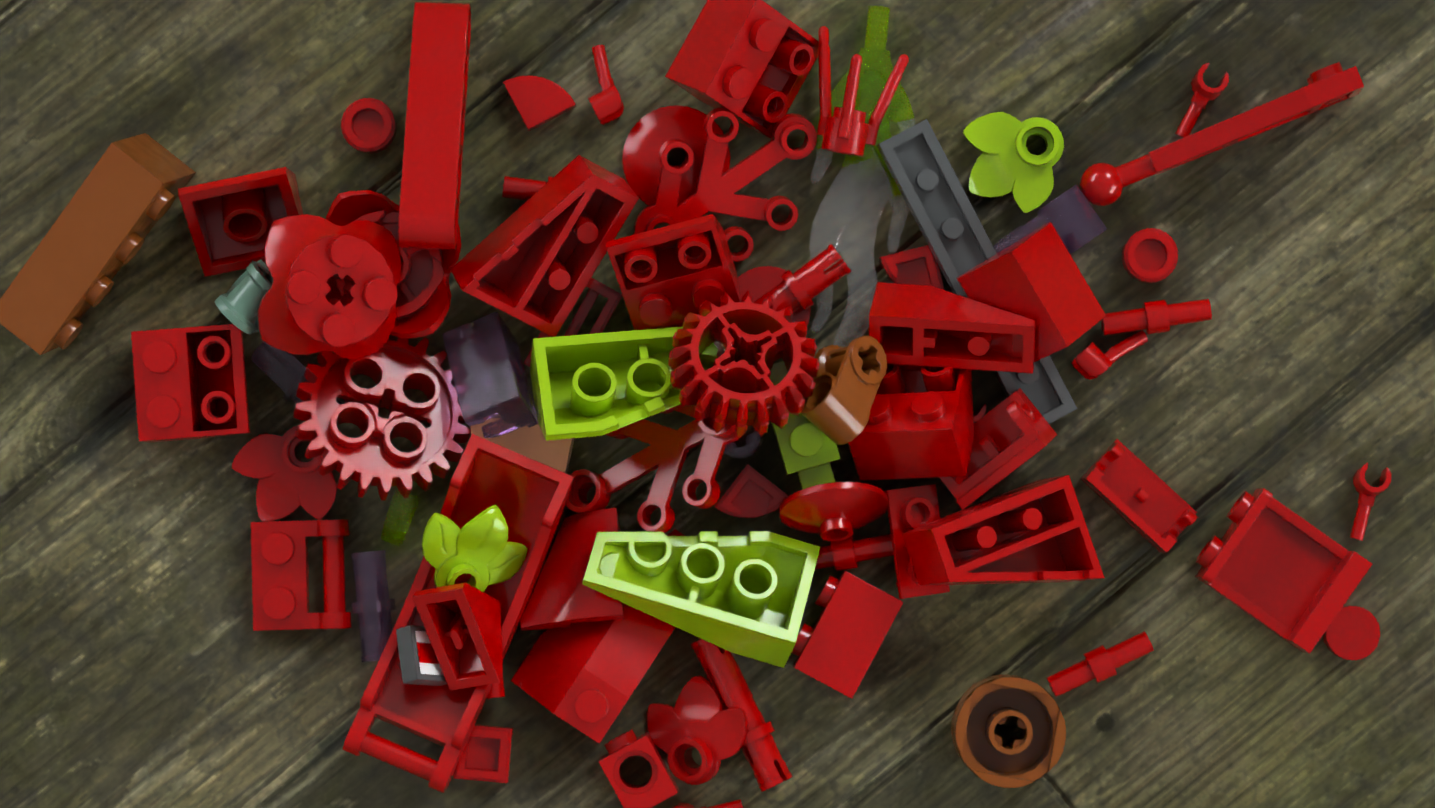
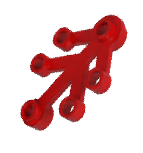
M724 108L711 110L704 120V129L707 137L696 192L678 204L682 173L687 172L691 168L694 154L689 145L683 140L671 139L666 141L659 151L662 169L655 204L644 208L639 213L634 223V234L653 230L658 223L662 222L672 225L699 218L708 211L767 221L773 229L778 231L792 228L798 219V209L789 198L778 195L767 199L738 194L736 192L785 158L798 160L808 156L814 150L817 143V133L814 126L800 114H786L778 122L774 123L771 130V141L723 173L728 143L736 137L739 123L734 114ZM720 116H725L730 119L729 130L722 135L713 133L712 124L714 120ZM796 129L804 131L805 140L803 144L796 148L789 147L787 144L789 133ZM676 147L683 148L686 152L685 160L680 165H670L667 162L669 151ZM777 205H788L790 213L786 220L782 222L772 220V211ZM732 226L724 230L727 242L735 235H741L745 238L744 248L739 252H731L733 261L739 262L747 259L754 247L753 239L744 228Z
M680 404L660 413L667 414L675 410L695 418L694 411L696 405L682 407ZM711 416L698 423L695 419L678 430L642 419L605 435L615 439L630 437L651 445L601 474L586 469L576 470L570 475L574 477V481L565 505L570 510L578 513L605 509L610 501L611 494L657 469L647 501L643 502L638 509L637 521L640 527L646 531L666 533L671 529L675 521V513L670 506V502L688 450L702 442L703 445L694 474L690 475L683 484V498L688 504L702 509L710 508L718 501L720 486L715 477L726 445L740 439L734 430L735 425L726 424L721 431L716 433L713 428L714 418ZM705 482L707 486L706 494L702 499L697 500L695 495L696 488L700 483ZM595 485V496L590 503H588L587 492L592 486ZM656 508H660L661 519L656 525H652L650 520L651 514Z

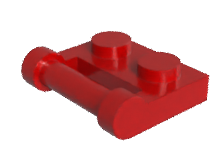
M349 519L251 522L253 631L352 628L351 612H346L344 536H349ZM322 536L324 612H310L308 537Z

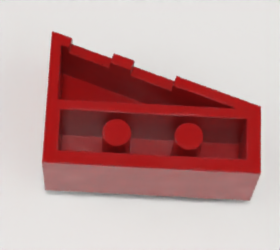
M578 155L450 270L462 291L552 337H556L607 252L606 242L615 239L639 198L625 179Z
M1069 475L1036 480L902 533L920 586L1076 582L1105 578Z

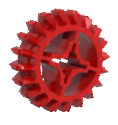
M749 291L742 296L741 302L734 303L728 293L725 292L720 297V307L705 299L703 304L700 305L699 315L689 312L684 318L683 329H677L674 333L672 342L674 348L670 351L668 359L670 369L674 370L671 372L670 378L672 389L681 390L679 396L681 406L696 405L694 417L697 423L709 416L713 417V428L716 433L721 431L725 424L735 425L734 430L738 438L745 434L746 426L753 425L762 437L768 430L769 421L782 429L788 423L789 413L799 416V413L804 409L805 399H809L814 393L816 384L814 377H817L819 370L818 359L814 358L817 346L815 339L806 338L808 330L806 322L791 323L793 312L790 306L778 312L773 310L771 295L763 300L762 305L752 303L753 298ZM714 343L718 349V358L714 359L713 367L704 370L699 357L710 344ZM782 358L787 369V375L777 385H774L770 380V369H772L774 361Z

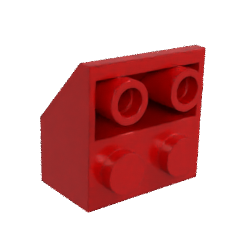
M707 0L665 77L715 109L724 108L732 112L738 122L771 139V130L774 123L786 115L818 58L819 41L763 0Z
M713 214L606 242V249L634 330L665 328L681 324L689 312L699 315L700 305L703 304L705 299L720 307V297L725 292L728 293L734 303L741 302L737 271L723 227Z
M234 324L131 332L139 441L150 443L250 433L243 332Z
M887 364L886 374L879 385L870 409L869 420L862 432L851 442H848L860 480L966 476L974 441L972 369Z

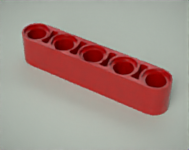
M415 2L398 234L400 248L456 250L471 40V5L468 3Z

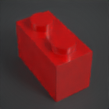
M845 570L839 579L830 575L815 602L823 610L814 627L804 623L798 633L796 644L791 652L798 656L793 667L852 699L904 602Z

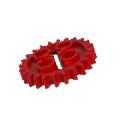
M398 337L397 341H392L388 338L379 351L370 356L357 359L342 358L332 351H320L317 357L320 366L310 363L306 366L304 377L308 382L299 383L296 397L304 402L297 403L293 413V418L305 422L298 426L296 437L302 440L313 439L307 446L305 457L311 459L323 456L324 460L319 474L324 476L333 470H337L340 473L337 488L342 489L351 480L358 482V497L363 498L370 485L377 486L381 501H386L390 488L397 486L400 494L406 499L409 498L413 481L424 491L430 489L433 481L431 472L444 479L450 470L447 460L452 462L460 460L463 449L458 443H467L471 429L462 424L469 422L473 414V408L460 404L467 400L470 390L469 387H453L461 373L460 368H451L444 371L442 366L447 353L441 351L432 357L427 355L426 351L429 343L427 338L422 339L415 347L408 345L409 338ZM357 374L367 375L373 379L376 386L369 389L361 388L354 384L351 377ZM418 389L424 392L429 401L415 403L405 396L404 391ZM342 398L346 403L340 405L336 399ZM379 407L389 410L388 419L378 416ZM421 422H428L430 427L425 428ZM342 423L355 424L362 430L363 435L357 438L347 437L338 430L337 426ZM397 437L406 438L415 445L416 450L409 453L401 452L392 445L390 440Z

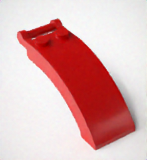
M472 434L451 478L440 514L451 519L461 529L479 513L492 505H497L508 526L507 542H516L527 547V554L520 570L507 581L488 585L484 593L501 601L503 661L547 555L574 477ZM423 557L399 617L363 693L360 708L347 734L342 750L355 756H359L361 752L430 781L428 787L444 793L493 684L451 691L448 684L443 686L403 684L396 629L409 625L424 626L412 596L415 591L436 588L434 582L436 569ZM462 574L457 577L454 584L464 583L472 575ZM378 718L443 746L444 749L439 760L436 761L371 733L370 730L375 719Z

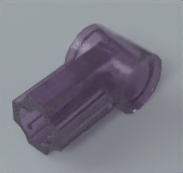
M1075 185L1037 211L1038 216L1010 232L993 247L996 253H999L1048 222H1051L1067 250L1072 254L1106 231L1107 227L1079 186Z

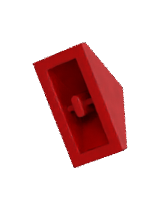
M466 582L415 591L412 596L450 691L500 683L503 678L501 601Z

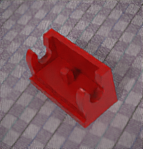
M1019 388L974 423V441L966 476L939 478L956 498L960 508L964 510L1046 447L1057 433L1022 389Z
M1118 439L1110 445L1080 478L1159 552L1167 553L1177 542L1179 534L1188 525H1192L1198 517L1196 515L1197 512Z

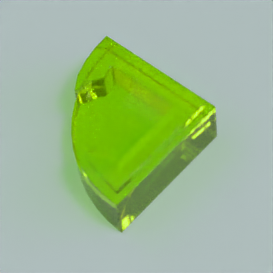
M395 490L384 522L381 540L396 546L403 545L420 500L417 499V495L410 493L409 498L404 499L399 490Z

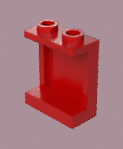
M1257 488L1252 495L1244 491L1227 515V518L1233 521L1224 536L1221 539L1215 535L1212 536L1199 553L1195 562L1202 567L1195 577L1299 651L1310 654L1373 564L1357 552L1348 551L1273 498V494L1265 488Z

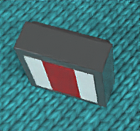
M409 625L396 629L403 684L446 685V679L425 627Z

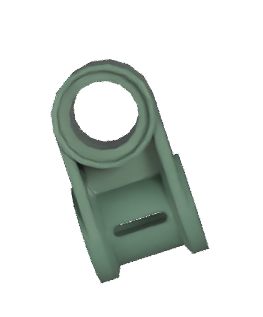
M262 260L252 261L247 266V270L235 281L228 292L221 294L214 301L221 313L231 323L249 335L259 332L258 309L260 302L273 284L272 276Z

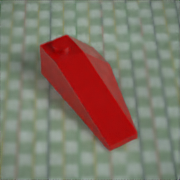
M674 529V530H673L671 533H669L667 536H685V535L682 534L681 532L677 531L676 529ZM624 603V619L571 623L569 628H555L545 631L540 635L511 679V682L553 714L599 744L676 628Z

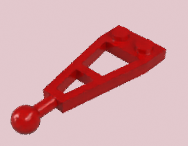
M1340 62L1334 63L1309 74L1310 77L1307 79L1308 86L1148 152L1149 154L1117 167L1108 163L1093 164L1085 170L1081 177V192L1085 199L1094 205H1110L1121 196L1125 186L1152 175H1158L1354 97L1364 87L1357 67L1354 66L1343 71Z

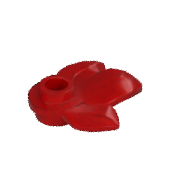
M299 425L289 429L283 436L260 434L254 437L240 449L233 460V470L244 476L259 479L256 491V506L258 517L262 521L285 518L295 512L300 506L312 517L321 520L329 512L336 500L337 483L332 472L324 476L319 474L324 460L323 456L313 458L309 462H303L297 456V447L300 443L313 441V439H297L296 433Z
M700 675L694 676L683 687L675 707L662 703H652L648 706L647 726L649 735L653 743L668 754V765L674 776L687 784L700 785L713 779L719 771L721 760L734 756L739 752L747 733L748 720L745 710L741 708L723 710L722 701L717 690L708 680ZM694 747L701 755V765L696 764L692 758Z

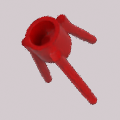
M821 26L818 31L820 118L817 128V135L823 136L821 149L863 157L866 144L876 145L879 126L902 79V75L909 62V57L905 54L899 56L866 124V112L854 110L862 64L861 55L854 54L851 58L843 106L834 107L832 117L829 29L826 26Z

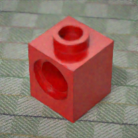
M633 729L604 744L608 754L601 757L598 762L623 808H652L678 793L679 788L648 732L636 737ZM641 756L648 760L652 767L651 778L641 785H632L626 782L621 774V764L626 758Z

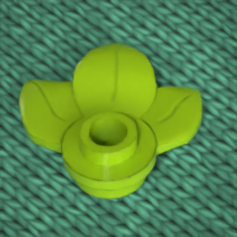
M994 112L975 119L965 127L963 134L966 139L982 152L970 173L968 189L971 194L985 198H995L1012 192L1015 202L1023 213L1033 211L1048 199L1054 187L1052 167L1059 161L1064 149L1062 133L1053 122L1039 117L1029 118L1021 122L1008 113ZM1040 136L1044 139L1046 150L1043 154L1033 155L1027 150L1026 141L1029 137Z
M497 505L488 507L461 529L448 517L440 513H433L427 522L422 539V553L425 559L436 569L434 574L436 588L454 585L458 576L471 574V578L466 583L482 592L486 590L488 585L498 584L513 577L524 563L527 547L520 543L507 542L508 526Z

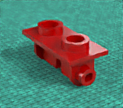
M936 484L885 490L889 503L887 510L897 578L895 583L896 588H898L899 599L950 592L949 585H919L902 533L940 519Z

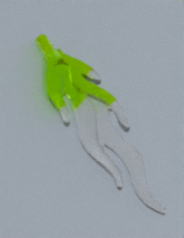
M884 6L868 7L865 46L860 48L859 55L862 57L854 110L866 112V124L872 115L890 73L893 71L890 51L886 50L890 8ZM849 70L831 92L832 117L834 107L843 106ZM899 83L879 126L876 145L892 137L890 133V120L896 124L899 132L915 125L913 110L901 83ZM817 135L816 160L810 176L811 182L814 184L821 181L831 163L833 152L821 149L823 136ZM866 144L863 157L845 155L842 167L821 202L812 223L809 241L810 260L827 249L828 245L832 244L838 253L841 251L843 260L852 271L847 275L848 293L844 317L833 345L840 347L849 346L853 339L863 336L869 327V313L878 282L874 266L875 237L878 221L887 201L891 204L892 208L887 238L889 253H896L899 247L901 233L909 212V208L876 145ZM833 284L816 296L817 312L810 328L815 334L821 331L832 312Z

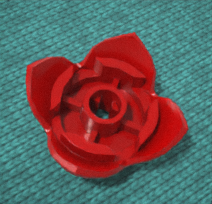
M370 190L339 193L331 204L325 218L326 220L339 226H345L354 220H369L387 228L392 232L397 242L399 254L403 262L401 263V276L397 285L396 320L390 334L404 339L434 334L441 326L450 309L452 297L449 285L450 269L457 264L462 248L459 223L456 250L400 248L398 234L400 205L395 204L385 195ZM332 276L327 281L331 288L325 296L328 301L331 298L340 300L344 295V278L339 280Z
M309 214L286 216L274 220L264 246L265 264L272 276L273 284L261 299L258 309V325L262 341L279 350L299 355L332 351L342 358L357 359L370 356L379 351L390 336L397 314V285L401 276V258L392 232L384 226L369 220H354L345 226L335 225L320 216ZM332 276L339 280L344 278L345 286L343 287L344 295L340 300L331 298L328 301L325 297L331 290L327 283L328 279Z

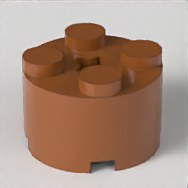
M1001 674L987 677L974 683L960 698L952 718V740L960 759L976 776L994 786L1018 788L1035 782L1058 763L1064 750L1066 725L1058 704L1044 688L1024 677ZM1007 716H1013V723L1022 728L1020 737L1012 736L1009 739L1008 745H1002V737L994 732L996 724H1005Z

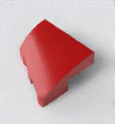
M617 508L594 510L564 518L520 619L522 631L569 628L571 623L624 619V606L622 602L582 584L597 532H620Z

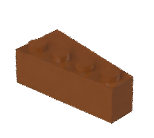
M146 133L112 142L0 298V324L39 355L58 347L63 350L66 349L75 340L84 326L79 320L90 306L96 307L106 297L114 285L113 277L123 265H126L137 254L145 241L146 235L168 211L178 196V188L185 187L196 172Z

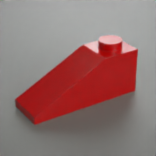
M877 282L869 313V336L875 338L883 347L887 364L1033 374L1035 320L934 286Z

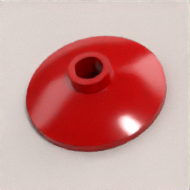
M666 106L646 114L631 129L623 149V170L631 189L648 206L655 204L662 169L659 159L660 148L666 141L671 139L683 140L689 145L694 154L691 168L687 172L682 173L678 204L696 192L707 137L704 129L705 113L687 106ZM714 121L712 124L713 133L718 135L724 134ZM729 146L727 148L723 173L730 168Z
M832 482L811 486L788 496L780 504L779 514L781 521L792 529L820 534L821 538L826 541H841L850 538L853 535V530L866 526L883 516L887 511L889 503L887 494L874 485L861 482Z

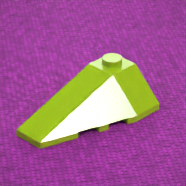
M683 326L533 338L530 375L536 419L545 440L602 436L680 405L679 396L681 390L672 389L670 378L671 372L674 370L670 369L668 359L670 351L674 348L672 346L674 333L677 329H683ZM714 343L710 344L699 357L704 370L713 367L714 359L718 358V349Z
M699 531L698 536H666L664 532H597L582 584L731 653L784 668L797 641L820 546L770 531H750L748 536H718L717 531Z

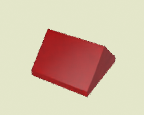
M287 167L178 188V196L205 277L246 269L252 261L262 260L265 263L264 246L273 221L286 216L303 214L296 176Z
M1048 222L956 278L967 298L1035 320L1034 362L1068 347L1106 317L1102 307L1051 222Z

